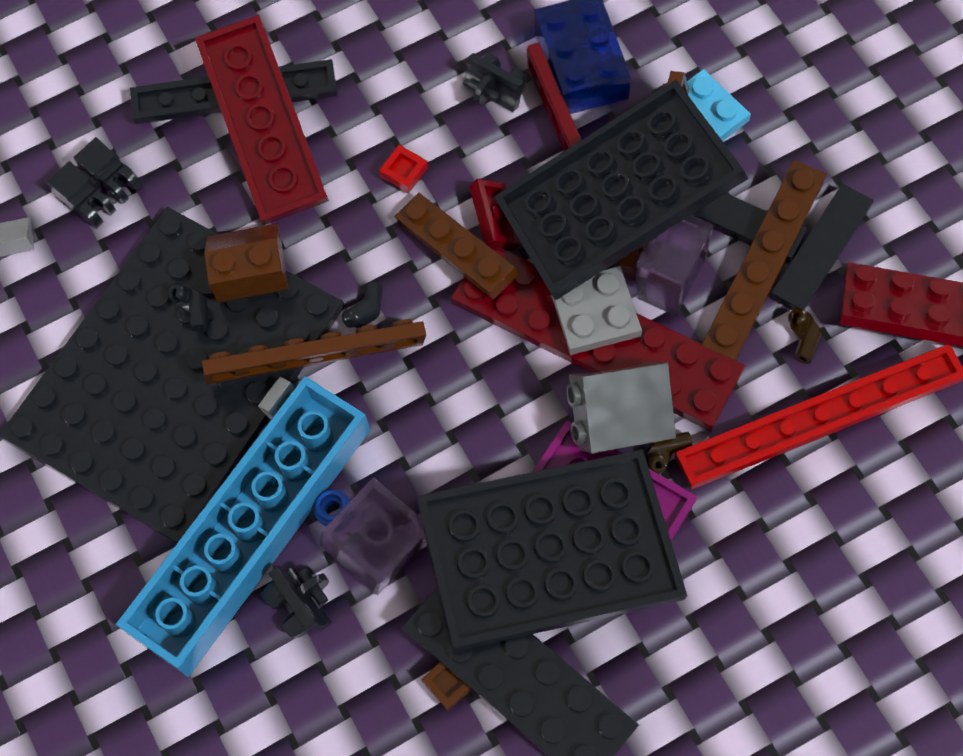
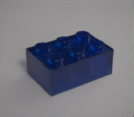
M568 0L534 9L537 41L540 43L570 114L629 99L631 76L603 0Z

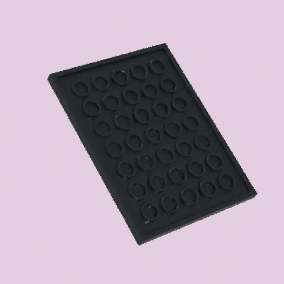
M167 207L0 432V438L177 544L246 454L269 420L258 407L267 392L273 387L279 377L293 384L304 368H295L206 385L202 361L209 360L208 357L218 352H230L231 355L246 353V349L257 345H267L268 349L281 347L284 342L291 339L302 338L305 342L320 340L319 337L328 333L345 306L342 300L286 271L288 290L218 303L208 283L204 254L207 237L218 234ZM177 283L187 284L205 295L208 309V329L206 331L195 332L190 330L189 313L169 299L168 293L172 285Z

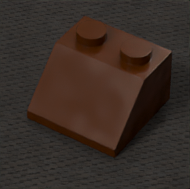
M278 223L207 237L204 254L208 283L218 303L289 289Z

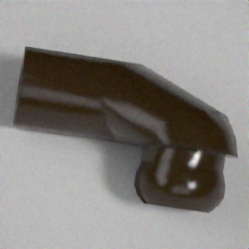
M796 308L788 315L790 327L799 340L794 358L801 363L810 364L822 333L809 312L802 308Z
M688 431L676 433L675 439L652 442L645 454L648 468L658 474L663 473L667 469V464L673 453L692 446L690 433Z

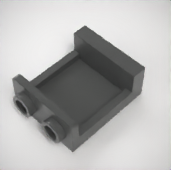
M651 360L639 362V366L590 374H569L570 384L567 385L566 394L570 406L573 407L574 422L571 424V435L578 449L589 453H597L676 438L668 363Z

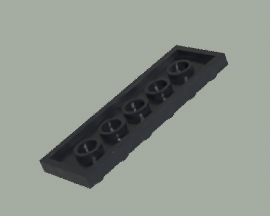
M437 588L402 627L410 637L547 756H615L639 726L636 721L533 634L453 652Z

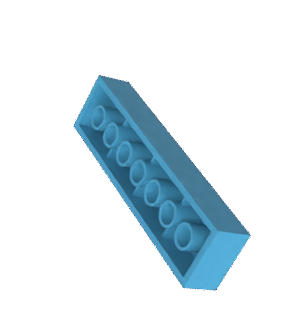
M304 376L116 625L189 678L312 511L318 497L329 488L371 431L366 414Z

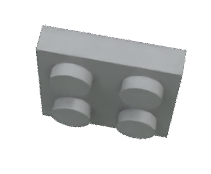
M621 266L603 270L558 300H555L552 296L570 355L641 337L642 329Z

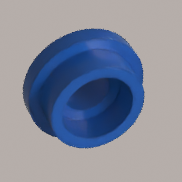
M328 490L318 497L313 510L320 524L329 528H335L348 521L351 516L352 505L345 493L339 490ZM334 504L340 506L337 514H327L329 506Z

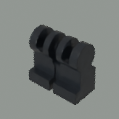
M97 137L73 157L79 169L69 161L46 182L55 198L64 205H68L95 229L104 223L96 212L97 210H103L110 216L116 212V208L109 201L107 195L102 194L98 190L100 187L106 188L107 193L112 198L124 204L129 200V197L122 187L126 186L132 191L137 192L143 186L137 175L127 165L122 163L116 154Z

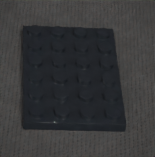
M674 80L494 197L554 299L558 300L743 183L748 177L745 170L679 82Z
M643 449L417 496L416 502L453 652L685 600L688 596Z

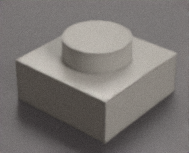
M279 377L258 407L272 420L295 387L290 381Z

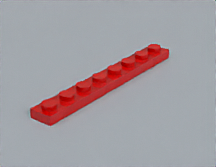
M947 344L677 451L675 459L689 489L692 490L963 381V366L951 345Z

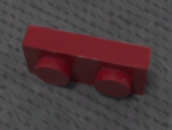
M477 178L469 185L483 242L490 248H503L507 251L515 250L521 245V242L494 197L506 189L505 183Z

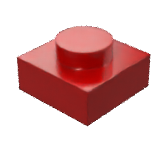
M398 145L379 169L380 177L409 194L429 168L428 161Z

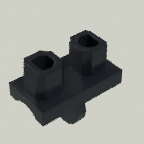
M472 53L467 57V72L462 84L475 91L474 102L483 105L490 99L514 112L519 107L521 94L526 86L527 74L517 68L510 72L501 69L499 59L490 53L483 57Z
M276 566L268 573L272 581L261 592V595L272 609H280L284 604L289 603L293 612L281 622L291 638H300L311 630H324L332 623L321 608V605L328 601L327 596L322 591L329 583V579L325 574L322 573L313 577L307 568L297 573L294 568L282 570L280 566Z

